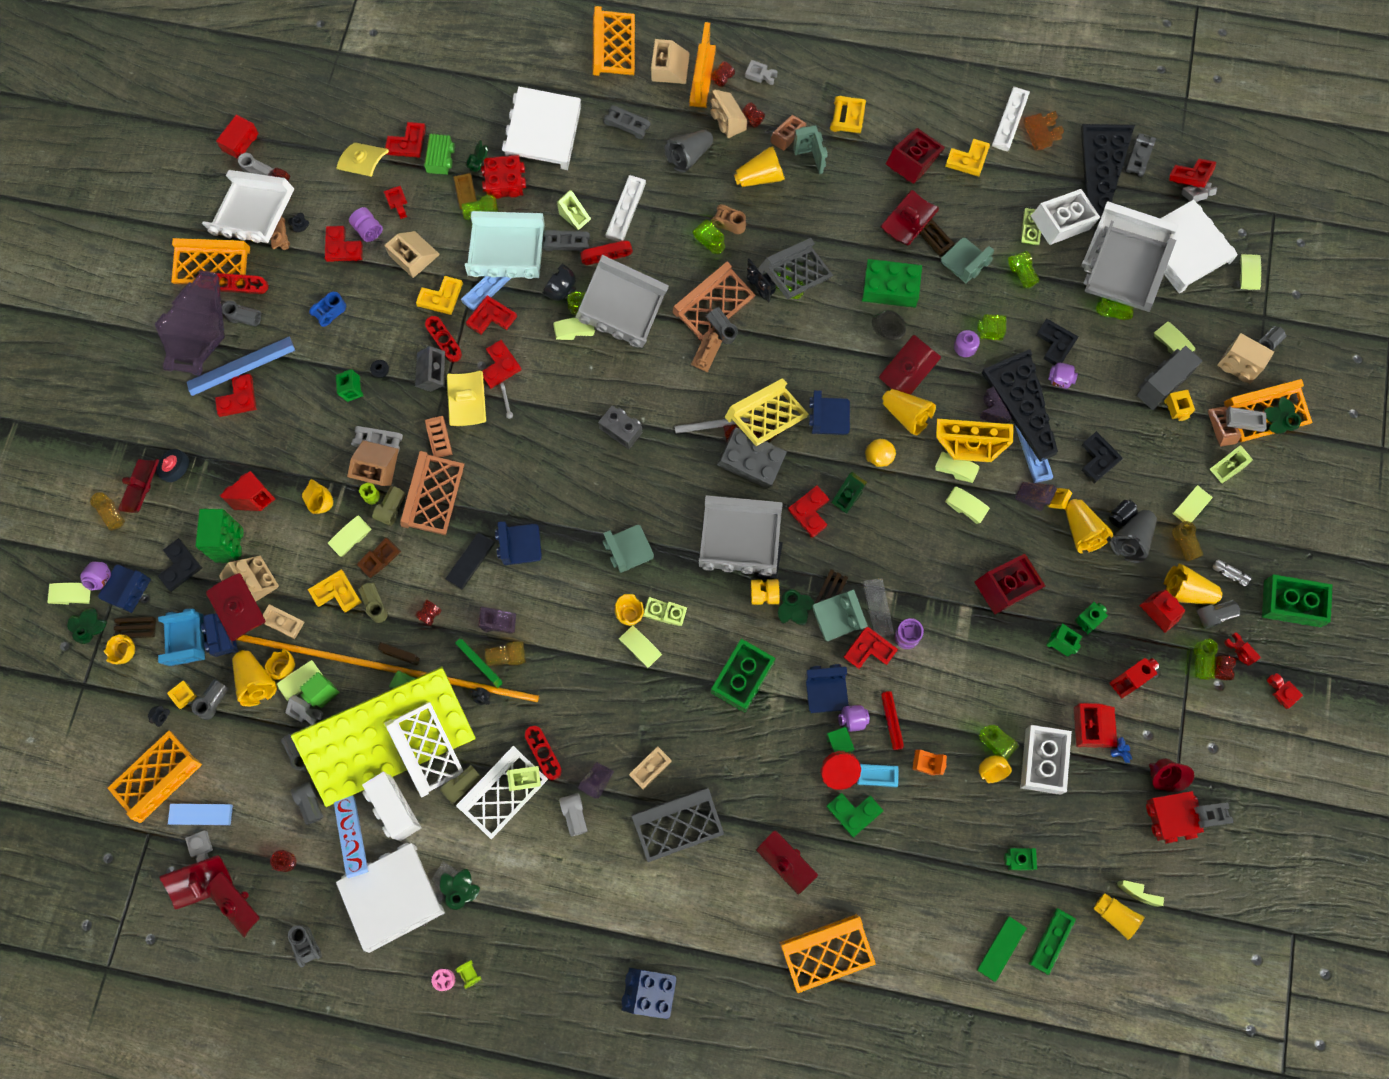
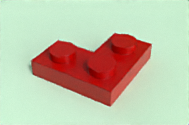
M407 122L405 137L387 136L385 149H388L389 152L386 155L421 158L426 130L425 123Z
M1198 159L1194 168L1175 165L1170 173L1169 181L1205 188L1216 167V162Z
M326 226V262L362 260L363 244L361 241H345L344 226Z
M487 295L465 323L466 326L482 335L491 322L507 330L517 318V314Z
M502 340L486 348L487 353L494 361L493 365L482 371L483 379L490 389L521 371L520 365Z
M251 374L232 378L234 394L215 397L217 415L219 417L256 410Z
M817 485L788 508V511L812 538L828 525L816 511L828 503L829 498Z
M866 627L855 639L843 658L858 669L861 668L870 654L887 665L898 649L871 628Z

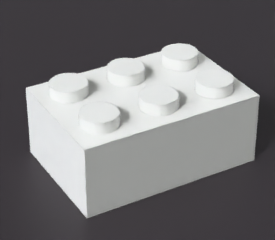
M1082 189L1041 203L1033 212L1031 218L1049 245L1090 230L1100 219V216Z
M1030 725L1026 728L1021 789L1059 795L1067 792L1072 731Z
M382 772L362 784L365 789L363 795L368 802L371 801L374 805L373 813L378 820L381 819L384 826L382 828L387 837L391 836L392 839L402 841L421 829L418 820L391 775Z

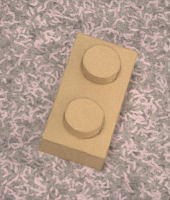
M268 605L263 614L266 620L264 625L293 639L297 637L305 623L271 605Z
M657 747L629 776L644 790L672 760Z

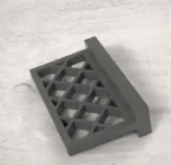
M811 238L767 257L757 268L761 274L767 272L787 300L833 276L812 248L815 243ZM808 254L811 256L813 261L807 259ZM797 261L802 262L803 266L798 265ZM807 265L814 267V271L808 269ZM786 266L791 267L792 271L787 270ZM818 269L821 270L825 274V276L818 273ZM774 270L777 271V272H780V273H781V277L778 276V275L774 272ZM797 270L803 272V276L797 274ZM786 275L792 277V281L787 280ZM808 275L813 276L814 281L809 279ZM797 280L802 281L803 286L797 284ZM786 285L792 287V292L787 289Z
M708 787L632 814L647 862L724 835ZM706 801L709 802L711 807L708 816L697 812L699 805ZM697 805L696 808H695V810H693V809L690 808V807H693V806ZM684 809L693 812L689 823L678 819L680 812ZM678 812L676 817L671 815L673 813ZM712 813H713V816H714V819H715V820H713V819L710 818V816H711ZM695 814L706 818L702 829L691 825ZM668 816L674 819L670 830L659 826L662 817ZM708 820L716 823L719 832L709 834L704 831ZM676 821L687 825L683 836L671 832ZM649 823L655 826L650 837L642 834L640 825ZM689 827L700 832L697 840L690 841L685 838ZM657 828L668 833L663 843L652 839ZM670 834L681 839L675 848L665 845ZM644 838L648 839L647 845L645 843ZM651 841L662 846L659 853L653 856L649 855L647 849ZM664 847L669 849L667 851L662 852Z

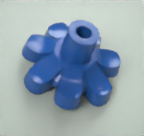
M1120 737L1118 738L1119 744L1117 748L1110 750L1112 757L1121 756L1125 763H1130L1132 759L1131 754L1128 752L1130 747L1128 744L1125 745L1124 738Z

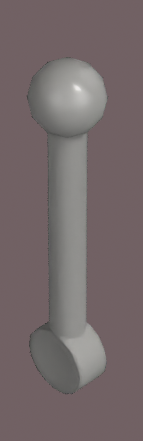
M500 383L507 411L506 417L511 419L513 413L510 412L505 385Z

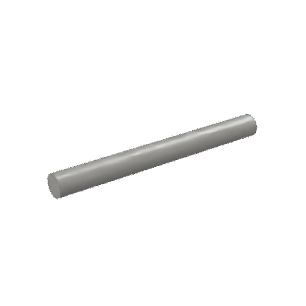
M740 418L744 423H749L748 418ZM727 419L678 425L675 426V433L737 424L734 421L728 422Z

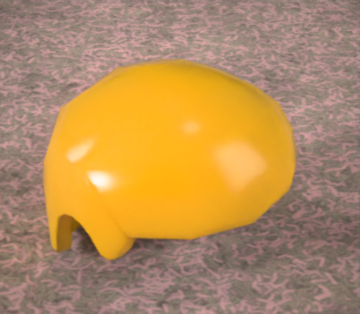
M886 439L872 441L865 450L866 460L873 463L876 467L888 466L894 461L896 456L894 445Z
M633 594L622 595L615 603L614 613L616 618L624 625L631 626L637 624L644 615L643 603Z
M122 634L112 636L104 650L108 657L106 661L117 665L129 662L135 654V645L132 639Z
M282 649V652H273L264 667L272 679L282 680L293 672L295 660L290 652Z
M989 756L979 765L981 778H985L987 783L1001 781L1012 772L1008 761L1002 756Z

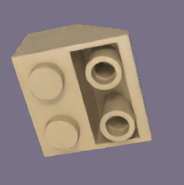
M655 39L651 65L652 81L686 84L690 53L672 40Z
M713 90L711 114L714 120L717 119L721 132H725L726 136L730 138L747 130V119L732 94Z
M415 231L399 233L384 245L388 255L412 278L439 256V253Z
M261 556L229 562L219 575L221 581L240 573L255 601H258L279 587Z

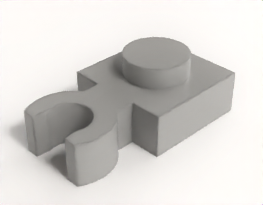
M751 60L745 73V78L758 83L766 80L768 84L773 85L774 79L770 77L777 78L778 72L774 69L767 70V65Z
M1207 183L1205 188L1192 185L1183 188L1182 195L1189 201L1194 200L1198 202L1207 199L1208 196L1215 195L1217 187L1211 188L1212 183Z

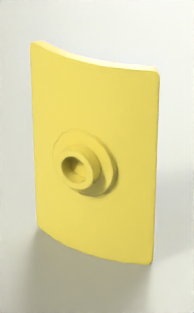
M353 143L343 152L336 168L338 170L372 176L378 161L389 150Z
M483 372L448 374L446 379L450 426H467L486 422Z

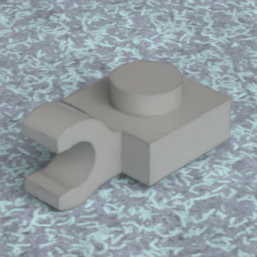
M296 695L289 698L285 713L301 723L306 720L313 725L317 719L321 720L323 716L322 711L309 709L310 704Z
M204 830L185 838L191 858L197 857V862L209 858L208 852L212 851L213 848L207 831Z

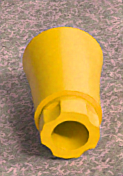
M1106 893L1099 898L1093 907L1097 913L1101 914L1103 919L1115 927L1127 940L1135 934L1145 916L1131 910L1115 898L1112 899Z

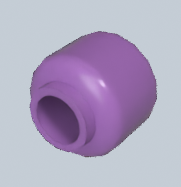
M970 330L960 332L954 342L955 352L961 357L973 356L980 344L978 335Z
M1059 362L1051 367L1048 380H1051L1053 386L1067 389L1071 384H1075L1078 373H1074V366Z
M90 562L80 575L82 585L89 590H100L111 577V571L103 562Z
M862 705L845 706L841 714L838 715L839 724L846 727L848 732L864 730L866 725L869 724L868 710L864 709Z

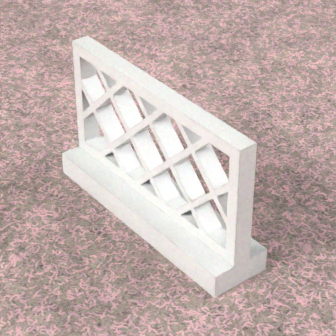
M430 702L384 723L421 798L428 795L429 791L458 777L463 772ZM428 708L431 713L429 721L418 720L420 712ZM405 719L413 721L410 732L402 730L399 722ZM417 722L427 725L423 736L413 733ZM430 726L438 728L439 735L437 740L427 737ZM411 736L422 739L419 749L409 746ZM425 740L435 743L432 754L422 751ZM439 744L448 748L445 758L435 755ZM420 754L430 756L427 767L418 764ZM434 758L444 760L441 771L430 768ZM447 762L454 763L458 769L452 774L444 772ZM429 771L439 774L437 782L431 785L426 780Z
M514 746L456 805L490 839L506 825L540 788L533 787L534 789L529 794L527 788L526 797L523 801H514V791H511L512 801L499 802V789H509V787H499V778L502 775H507L506 771L510 766L511 770H513V763L518 758L525 762V768H528V766L535 767ZM539 771L542 786L548 779ZM497 781V787H491ZM497 789V802H485V793L488 790ZM483 796V802H477ZM512 803V812L508 816H500L499 804ZM514 803H520V804L514 809ZM483 804V817H474L469 812L473 805ZM485 804H497V816L485 817ZM497 818V828L490 833L485 828V819ZM500 818H506V819L500 824ZM477 819H483V825Z

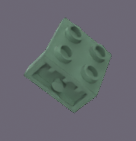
M854 590L838 594L812 605L825 641H830L849 632L868 627Z

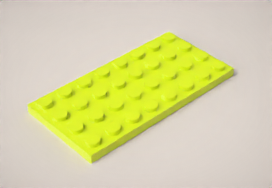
M443 667L291 735L326 807L334 804L336 801L365 790L362 784L382 772H386L393 777L407 771L384 723L390 719L394 720L427 702L431 703L453 749L475 739V735ZM428 708L420 712L418 720L429 721L431 713ZM405 719L399 722L402 730L410 732L413 721ZM417 722L413 733L423 736L427 725ZM430 726L427 737L437 740L439 730ZM411 736L409 746L419 749L422 739ZM425 740L422 751L432 754L435 743ZM439 744L435 755L439 756L448 751L447 746ZM420 754L418 764L420 765L430 760V756Z

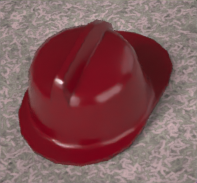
M1167 758L1149 764L1151 769L1150 775L1153 779L1152 784L1156 789L1179 792L1189 787L1194 780V771L1187 765L1175 763Z

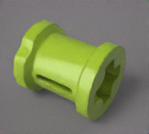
M365 483L361 485L359 493L364 501L370 505L376 504L380 500V493L374 484Z
M472 960L455 969L465 983V989L482 979L475 972Z

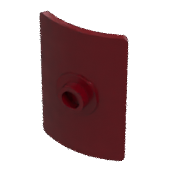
M911 190L880 227L889 236L908 246L937 213L939 208L921 198L914 190Z
M912 335L881 373L879 379L891 389L911 395L941 359V356L917 336Z
M138 459L131 477H124L122 479L123 484L128 486L118 508L119 511L138 513L140 511L144 498L151 488L150 483L159 459Z
M240 573L219 582L206 591L231 641H235L243 634L266 622Z
M776 830L756 849L798 895L818 877V873L800 856V851L794 849Z
M219 855L160 876V881L166 888L174 909H180L210 898L206 893V888L220 872L233 884L228 869Z
M222 872L218 873L206 888V893L245 938L260 917L246 901L249 894L245 891L240 894Z

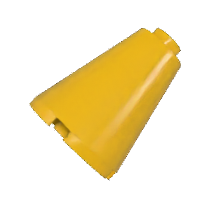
M773 146L736 170L737 174L734 175L737 185L741 184L742 187L785 180Z
M895 389L886 391L882 397L883 405L911 434L916 436L927 427L926 421L928 417L932 419L936 410V405L933 402Z
M1073 499L1068 502L1065 511L1077 551L1083 553L1082 550H1087L1089 553L1108 543L1107 538L1109 536L1113 537L1112 530L1083 500Z
M1180 563L1178 566L1171 567L1164 580V584L1167 585L1166 590L1181 603L1214 605L1222 598V591L1218 585Z
M238 651L232 658L238 702L242 706L250 707L261 704L260 700L264 698L266 700L272 698L277 691L276 683L250 651Z

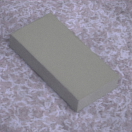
M1228 407L1226 410L1227 427L1264 432L1266 430V412Z

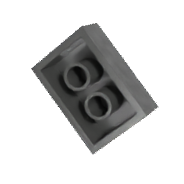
M1187 346L1181 350L1177 348L1167 361L1164 360L1154 373H1150L1145 378L1144 382L1139 386L1141 390L1136 396L1154 410L1195 371L1203 360Z
M735 427L726 442L717 465L768 489L773 485L787 451L766 441L755 446L741 429Z

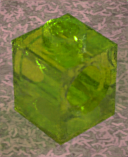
M984 314L982 320L978 322L977 328L978 332H980V339L1003 340L1006 333V316Z

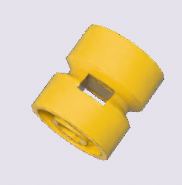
M762 579L751 580V604L762 605L764 602H767L768 605L779 604V580L767 579L766 582H763Z

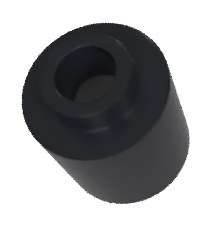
M1123 500L1110 513V522L1118 528L1125 526L1138 513L1137 505L1131 500Z

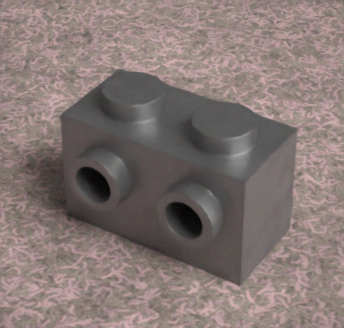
M429 346L417 352L415 387L431 392L444 385L445 351Z
M611 406L598 422L600 430L628 449L632 447L643 433L642 424L637 419L628 417L626 412L619 407Z

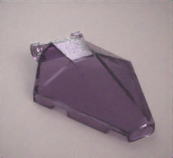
M200 271V274L193 283L189 282L172 302L174 306L167 314L163 313L155 323L166 352L163 363L165 371L176 370L200 376L203 371V362L225 338L219 276L216 273ZM174 359H175V360H178V361H180V362L191 363V364H193V366H192V365H186V364L174 363Z

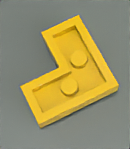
M973 139L969 153L951 148L945 167L979 177L990 144Z
M444 276L439 292L421 288L416 301L417 307L452 315L463 285L462 280Z
M342 569L308 589L318 607L333 598H336L344 612L362 603Z

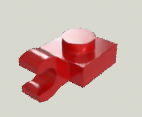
M401 186L384 191L390 208L397 209L400 219L406 218L407 215L403 205L407 204Z
M1236 632L1231 635L1235 639V643L1231 642L1230 639L1224 641L1227 647L1236 649L1235 652L1239 660L1247 664V666L1261 658L1248 642L1244 643L1241 636Z
M1278 673L1266 679L1276 690L1272 695L1285 709L1292 707L1303 696L1290 681L1284 683L1283 678Z

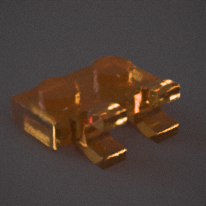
M1056 111L1047 114L1045 117L1039 113L1024 118L1023 122L1035 151L1050 147L1054 140L1062 139L1061 134L1064 133L1062 126H1058L1050 132L1047 126L1056 125L1055 119L1058 118Z

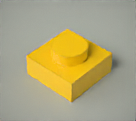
M1052 488L1045 504L1049 508L1065 509L1072 492L1069 489Z
M184 680L167 693L179 709H182L197 697Z

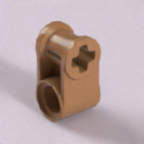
M718 205L715 217H712L711 223L717 228L725 229L735 234L743 233L746 230L745 214L726 205Z

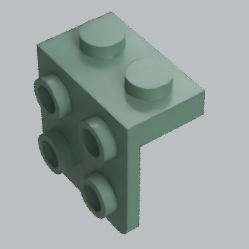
M816 125L801 127L795 130L794 154L798 155L812 151L818 173L822 174L824 167H826L825 158L828 156L826 147L822 146V134L818 132Z
M962 238L941 258V263L962 281L968 283L972 278L978 276L984 266L987 267L992 262L994 249L988 246L982 252L967 238Z
M635 525L615 535H612L611 530L603 533L605 539L602 540L606 551L610 550L612 557H610L611 563L614 568H618L620 573L654 558L652 549L640 525Z

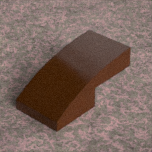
M385 538L374 551H369L357 565L371 578L386 567L401 550L389 538Z

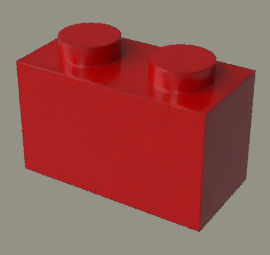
M236 114L216 142L223 152L238 159L241 154L246 153L247 148L256 140L259 133L252 122Z

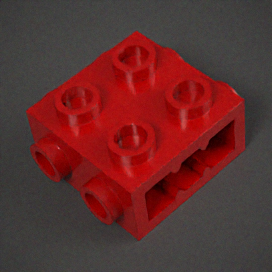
M519 155L484 159V165L481 166L482 176H485V181H482L483 192H487L488 199L523 196L526 180L525 177H522V173H525L524 162L520 161Z
M1193 791L1147 800L1146 810L1148 815L1151 816L1153 822L1151 827L1152 833L1157 837V841L1165 840V844L1178 842L1177 837L1183 836L1185 840L1198 838L1197 834L1204 832L1203 828L1199 827V815L1195 813L1194 807H1198L1199 803Z

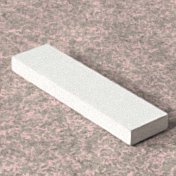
M1013 87L992 147L1009 151L1028 99L1029 91Z
M629 175L606 232V238L618 242L624 241L644 190L645 179Z

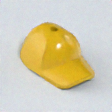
M311 479L302 493V498L311 513H325L333 506L332 495L327 488Z

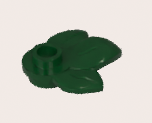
M479 140L475 148L474 155L470 154L467 159L466 167L470 168V171L473 172L480 170L482 161L488 153V147L486 145L482 146L481 140Z
M1284 397L1279 399L1278 407L1264 409L1266 419L1271 422L1269 430L1273 433L1282 434L1287 430L1294 431L1301 424L1300 416L1295 413L1294 404Z
M793 589L785 591L782 596V604L778 608L780 621L784 624L792 619L796 624L804 626L808 619L807 610H812V605L815 604L813 599L808 595H800L798 591ZM794 597L795 601L789 602L788 598Z
M89 608L84 610L80 617L76 615L70 616L67 626L69 631L73 633L72 637L77 643L86 644L92 640L94 635L100 634L105 629L107 621L98 620L96 610Z
M468 869L461 870L454 878L446 873H443L440 878V891L446 896L445 903L452 910L461 909L466 902L473 901L479 894L480 887L471 885L472 878ZM454 895L459 896L460 900L458 903L453 902L452 898Z

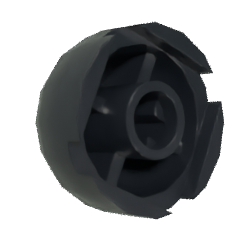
M562 263L557 269L559 270L558 273L556 272L552 275L542 292L546 297L555 301L563 300L567 296L571 298L576 291L574 287L576 277L573 271Z

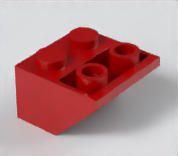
M251 471L240 476L236 483L225 488L220 495L234 510L262 511L275 500L273 495Z
M1079 703L1074 707L1076 747L1117 748L1115 707L1098 703Z

